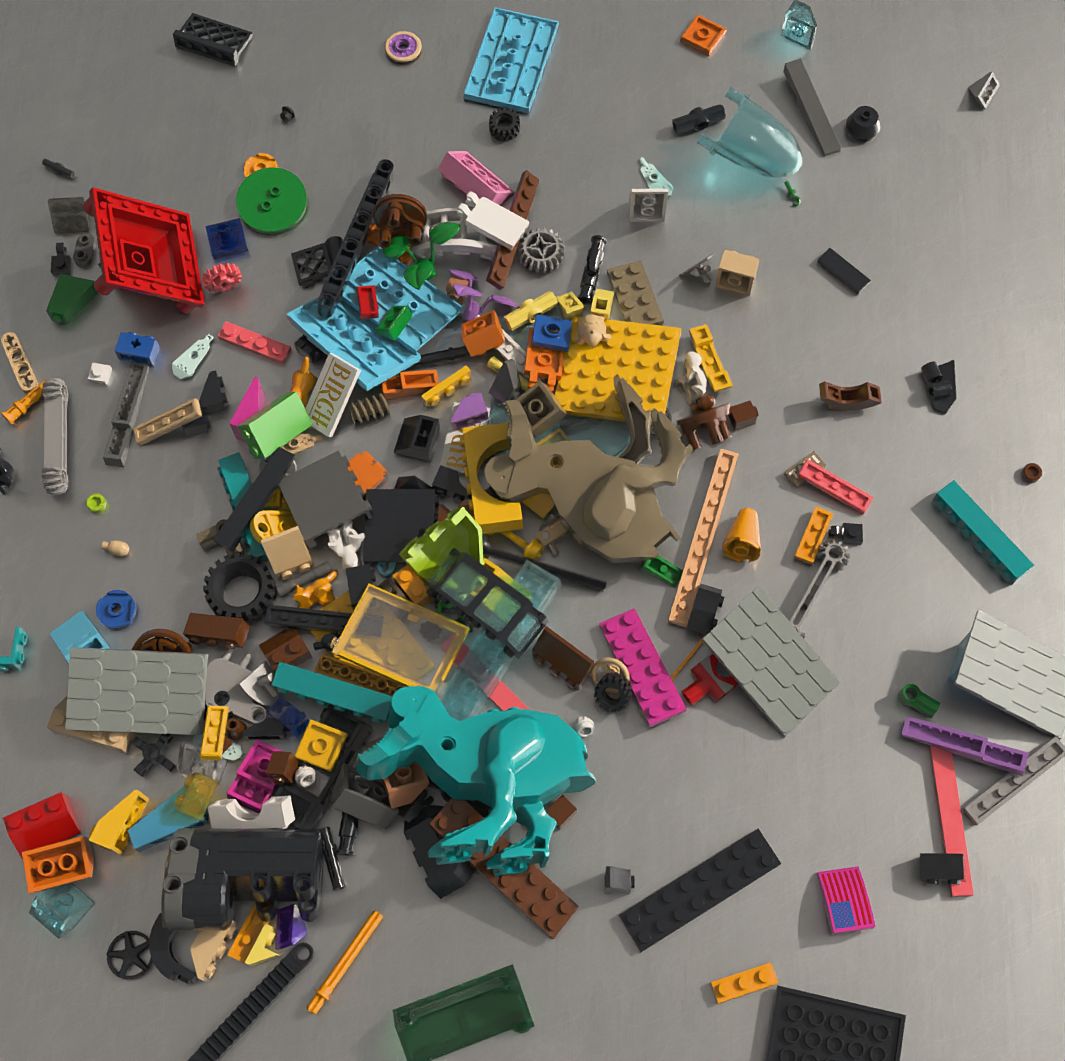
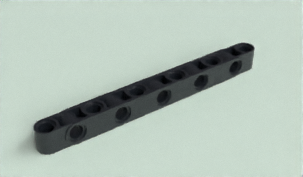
M383 159L379 161L318 298L317 310L318 314L323 318H329L334 314L375 222L373 217L374 206L388 192L394 168L390 160Z

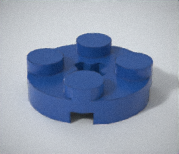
M112 590L106 593V596L100 598L96 605V615L104 626L110 629H121L132 624L136 616L137 606L134 599L128 593L122 590ZM116 605H119V608L121 610L120 612L115 614L112 611V609H115Z

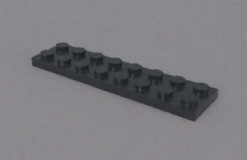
M758 828L619 915V918L640 953L777 868L781 865V862Z

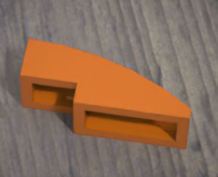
M437 370L400 372L399 376H393L380 383L381 394L388 400L427 392L439 384Z

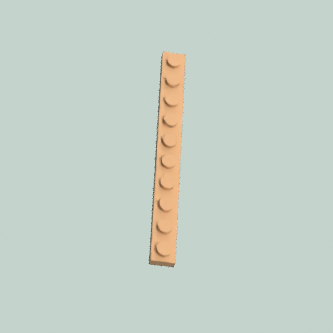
M720 449L668 619L669 623L687 628L737 462L738 453Z

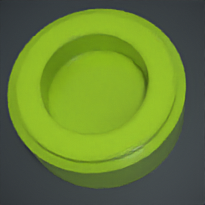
M98 493L90 495L86 500V506L92 513L102 512L107 505L105 498Z

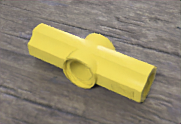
M549 291L534 300H525L517 310L504 316L506 326L509 330L513 331L528 322L534 323L536 314L542 315L558 306L556 296L553 292Z

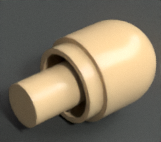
M122 541L103 542L101 549L109 550V554L124 557L129 553L128 544Z

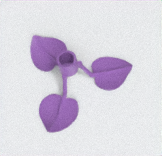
M449 270L450 275L452 274L469 281L468 287L461 284H453V289L458 297L468 295L462 318L468 321L474 319L479 312L483 313L484 308L490 301L519 308L511 299L498 295H491L479 307L480 303L472 301L473 296L482 297L483 295L481 292L472 289V280L478 281V278L468 272Z

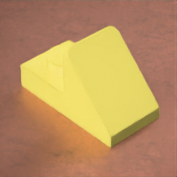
M573 292L556 297L558 306L563 312L564 320L572 321L573 317L583 315L584 306Z
M265 923L245 961L246 964L253 967L280 957L278 954L266 949L275 940V928Z

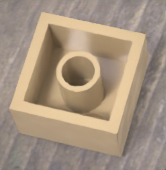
M724 250L715 286L750 295L760 259L752 255H743L733 250Z

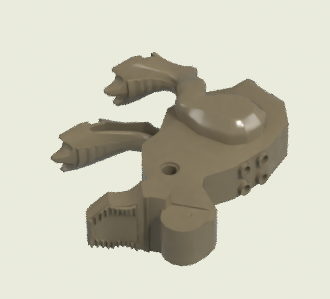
M618 375L614 377L615 399L619 402V407L625 416L624 419L627 422L631 438L626 450L618 457L604 454L590 440L559 441L538 446L520 402L516 400L504 402L503 407L507 415L510 416L508 417L510 420V425L508 426L510 428H508L506 437L510 440L511 450L509 456L498 455L491 458L484 470L488 484L502 501L517 503L540 493L551 495L561 519L559 520L562 526L567 531H573L572 535L580 546L584 544L587 548L612 563L640 562L655 559L659 555L656 548L668 537L671 536L675 541L681 539L675 529L663 517L654 489L660 486L677 485L679 472L686 459L692 453L693 447L690 444L687 447L684 446L680 439L682 434L662 411L658 412L654 408L652 411L646 412L641 404L643 403L642 398L624 378L621 379ZM653 423V429L661 447L662 457L660 463L654 467L641 466L639 464L644 457L652 454L650 430ZM557 463L561 464L558 468L553 467Z

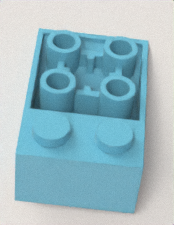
M83 610L49 633L68 663L70 648L111 649Z

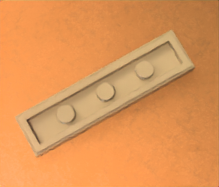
M193 398L133 427L136 444L141 446L202 417L199 401Z

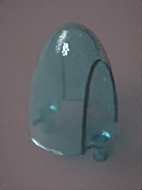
M730 87L725 97L737 103L738 109L718 141L715 142L702 133L697 144L708 149L712 156L717 153L729 161L763 176L783 178L796 174L802 167L803 155L794 135L770 113L751 101L748 93L743 95Z

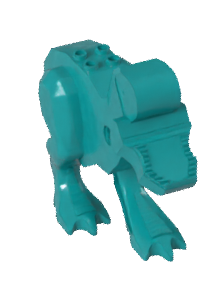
M422 686L403 687L394 693L388 714V731H386V734L379 743L376 742V745L368 748V752L359 753L356 762L357 772L366 780L385 779L397 769L406 768L417 762L432 782L454 800H478L491 807L487 817L461 830L447 833L442 840L429 849L428 857L436 858L437 865L469 861L472 854L481 852L486 857L490 854L494 844L502 834L515 822L526 827L528 830L526 837L514 845L503 848L498 854L487 861L486 867L487 869H494V876L527 872L529 865L538 863L540 868H544L549 859L550 838L557 823L554 818L546 813L543 805L561 794L581 792L596 783L595 776L591 772H587L585 761L588 758V752L585 743L579 734L559 716L511 707L505 711L493 708L479 715L458 721L449 716L434 690Z

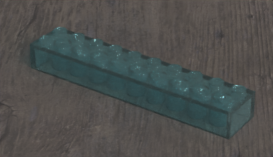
M526 560L510 586L527 597L533 603L534 608L544 613L561 587V580ZM504 595L486 624L497 632H501L520 609V606ZM526 614L509 635L508 642L518 651L537 624L535 620ZM483 629L438 697L449 716L458 721L481 713L516 658L515 656L510 658L502 651L504 647L497 639L492 641L484 634L486 631Z

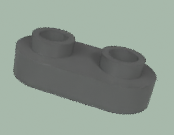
M89 233L81 234L77 238L73 260L81 268L87 267L92 263L96 248V241Z

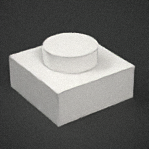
M93 363L88 376L89 382L107 385L112 371L111 366Z

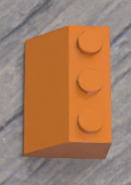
M85 836L22 852L28 894L92 877L94 864L93 850L89 838Z

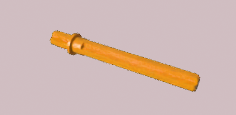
M372 911L318 990L315 989L316 994L306 1007L311 1013L316 1014L326 999H330L328 997L381 921L383 916L379 912Z

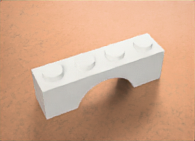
M291 796L271 797L262 805L260 813H250L244 810L236 799L217 800L207 807L212 829H286L295 820Z

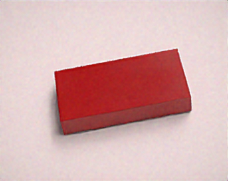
M375 285L357 286L360 319L379 318Z

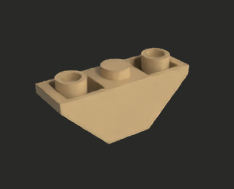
M232 921L231 926L225 931H199L190 948L197 978L206 982L207 978L210 979L216 970L214 965L217 959L223 957L228 939H232L237 931L235 927L236 922Z

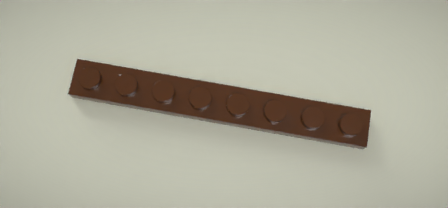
M527 170L521 175L509 210L527 220L540 181ZM519 241L512 250L498 243L486 281L498 290L503 289Z

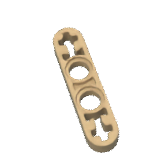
M12 332L5 333L1 338L2 346L24 393L28 394L39 384L20 340ZM10 339H12V343H13V345H14L15 347H11V346H10V344H9V340H10ZM15 353H21V357L19 359H12V356ZM27 367L26 373H18L20 368ZM26 379H28L31 383L30 388L27 387L28 385L25 381Z

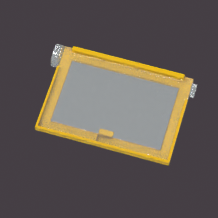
M368 584L340 638L334 637L330 648L333 649L332 654L405 687L422 686L434 690L441 701L448 689V683L444 680L470 631V627Z

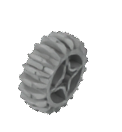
M537 227L536 231L530 229L529 234L524 233L517 247V256L520 263H523L525 268L529 267L530 272L535 269L537 274L540 271H543L545 274L548 269L552 272L553 267L558 268L559 263L563 262V257L565 256V245L562 237H559L558 232L553 234L552 229L546 231L545 227L543 230H539Z

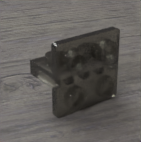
M83 197L48 199L55 234L90 231L89 215L83 209V203L85 202Z

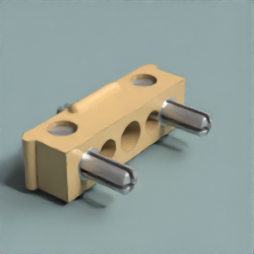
M560 514L549 515V520L540 526V532L535 535V538L539 539V543L544 548L548 546L554 556L559 554L560 551L553 542L571 530L567 531L562 526L560 520L555 521L543 530L542 528L551 522V517L558 518Z

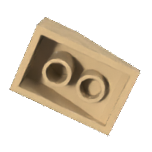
M298 526L261 540L278 580H287L296 573H305L314 567Z

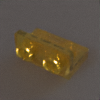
M198 772L188 775L183 784L185 789L182 794L178 795L174 803L176 806L175 811L201 821L219 782Z

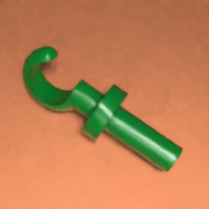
M789 181L784 182L788 190L787 195L791 196L792 199L798 200V203H793V205H800L801 199L795 195V189L792 190Z

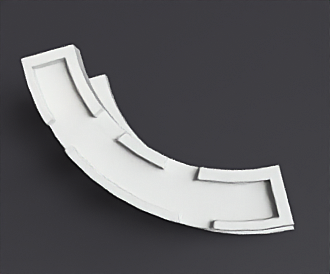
M444 208L427 211V222L423 228L422 243L412 247V253L421 259H431L430 228L432 225L448 221H460L459 238L450 239L442 244L434 242V257L443 256L444 252H453L454 255H470L471 252L480 254L481 258L492 261L498 243L497 245L488 243L486 241L487 236L481 233L478 241L466 239L467 225H465V219L459 218L456 215L459 211L458 208Z

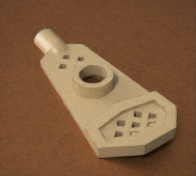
M310 433L300 434L281 448L296 454L313 447L314 443L323 440L321 434L312 436ZM297 441L298 443L297 445L292 446L291 442Z

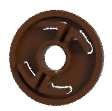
M152 629L143 633L137 639L132 650L192 653L193 648H191V643L174 631Z

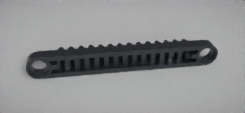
M304 942L297 944L187 1061H219L313 961L315 956L313 947ZM301 948L309 950V957L305 960H300L298 957V952Z

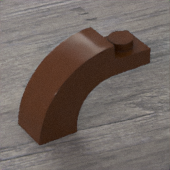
M825 381L819 384L821 401L828 403V408L842 411L860 410L882 403L880 386L869 382L854 387H840Z

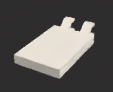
M470 191L466 196L465 204L461 203L459 205V211L456 215L459 218L465 219V225L512 250L529 226V221L483 196L479 199L474 192ZM468 206H471V207H473L474 209H473L472 211H470L469 208H468Z

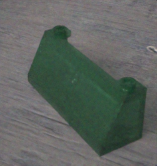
M513 964L393 1010L395 1029L407 1061H431L511 1029L522 1034L535 1027Z

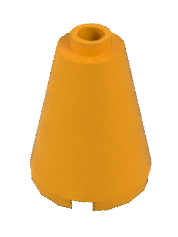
M744 508L738 512L722 544L724 555L731 560L743 562V559H749V562H753L760 557L758 515L752 508Z

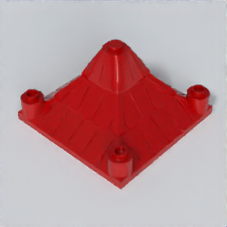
M92 187L89 190V198L83 203V209L88 215L94 217L102 271L100 277L94 282L96 291L101 295L107 296L115 288L169 299L176 301L178 309L185 314L191 313L196 307L202 308L205 303L189 213Z

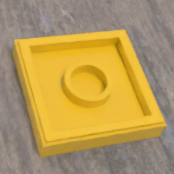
M310 719L294 756L298 760L333 772L348 734Z

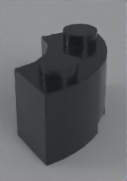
M700 583L686 629L707 635L716 627L718 619H715L718 607L722 608L725 598L721 596V589Z

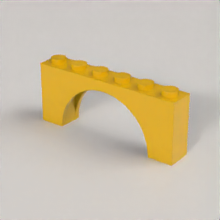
M508 422L463 428V435L460 436L461 447H465V451H462L463 463L467 462V467H464L465 479L469 478V483H466L467 495L472 497V499L468 500L469 510L474 512V516L471 517L482 528V534L523 529L520 503H509L493 498L484 491L477 478L482 464L490 456L499 451L510 449V440L506 437Z

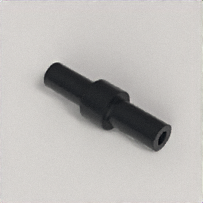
M43 159L42 165L53 169V172L60 175L64 174L70 178L75 177V172L65 168L63 164Z

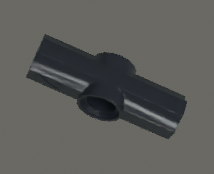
M721 104L706 109L701 107L694 108L689 114L672 119L673 130L675 134H681L693 129L702 131L709 124L725 119V109Z

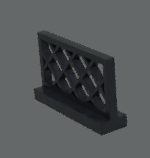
M195 13L191 14L180 30H175L173 33L175 47L232 66L238 64L239 55L253 37V32ZM194 20L201 22L195 25L192 24ZM208 26H215V27H216V28L209 29V30L207 29ZM200 28H204V29H205V31H201V32H197V33H196V31H195L196 29H200ZM193 31V34H188L185 32ZM223 31H231V33L222 34ZM215 33H219V34H220V36H216V37H212V38H211V36H210L211 34H215ZM237 36H246L243 39H237ZM234 37L235 41L226 43L225 39ZM221 40L223 41V44L216 43ZM238 45L237 49L231 48L232 46Z

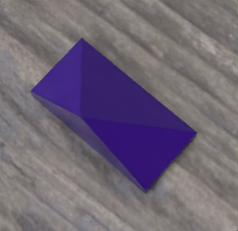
M295 904L277 909L275 949L280 950L295 945L308 933L307 927Z

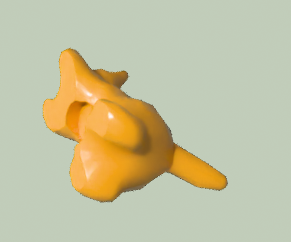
M308 357L304 358L301 370L294 372L290 392L298 393L305 408L308 404L309 392H313L318 380L317 377L308 371Z
M335 569L327 577L318 579L307 587L302 588L296 585L293 599L299 602L297 608L309 609L314 603H320L322 607H325L334 601L335 597L330 582L336 578L338 570Z

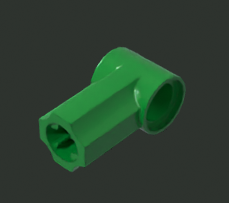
M907 684L898 693V700L901 704L911 706L929 718L934 716L940 706V702L923 693L915 684ZM905 691L911 692L913 699L908 698Z

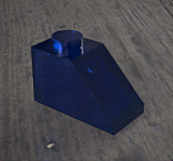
M280 697L266 712L296 738L309 723L306 715Z

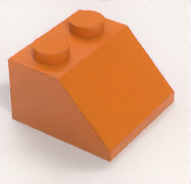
M495 310L461 324L462 340L471 357L475 355L480 356L486 350L496 349L505 343L504 333Z

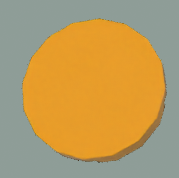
M264 153L256 154L254 157L251 156L244 163L243 171L245 178L263 168H278L277 162L272 156Z

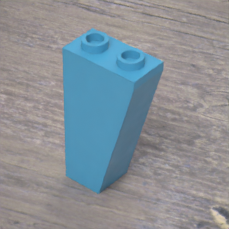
M192 782L187 783L132 826L128 833L134 850L140 853L166 842L172 838L173 833L179 828H198L208 824L207 817L209 812L207 806L202 805L200 798L203 797L200 787L195 786Z

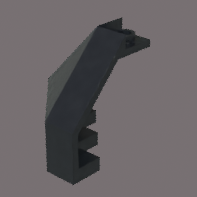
M428 805L420 811L416 819L411 820L409 823L404 820V835L407 840L411 839L415 848L412 853L419 867L423 866L427 874V878H425L427 886L442 899L466 885L476 869L467 861L437 865L436 858L428 857L429 849L442 840L428 824L444 807Z

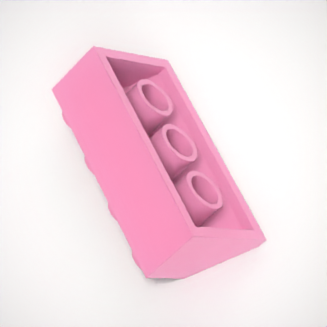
M467 151L447 152L438 167L442 176L447 180H451L457 189L464 191L466 194L470 191L474 192L479 199L483 196L502 206L515 193Z

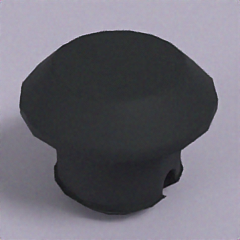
M288 106L282 107V113L280 114L282 120L287 122L295 117L292 108Z

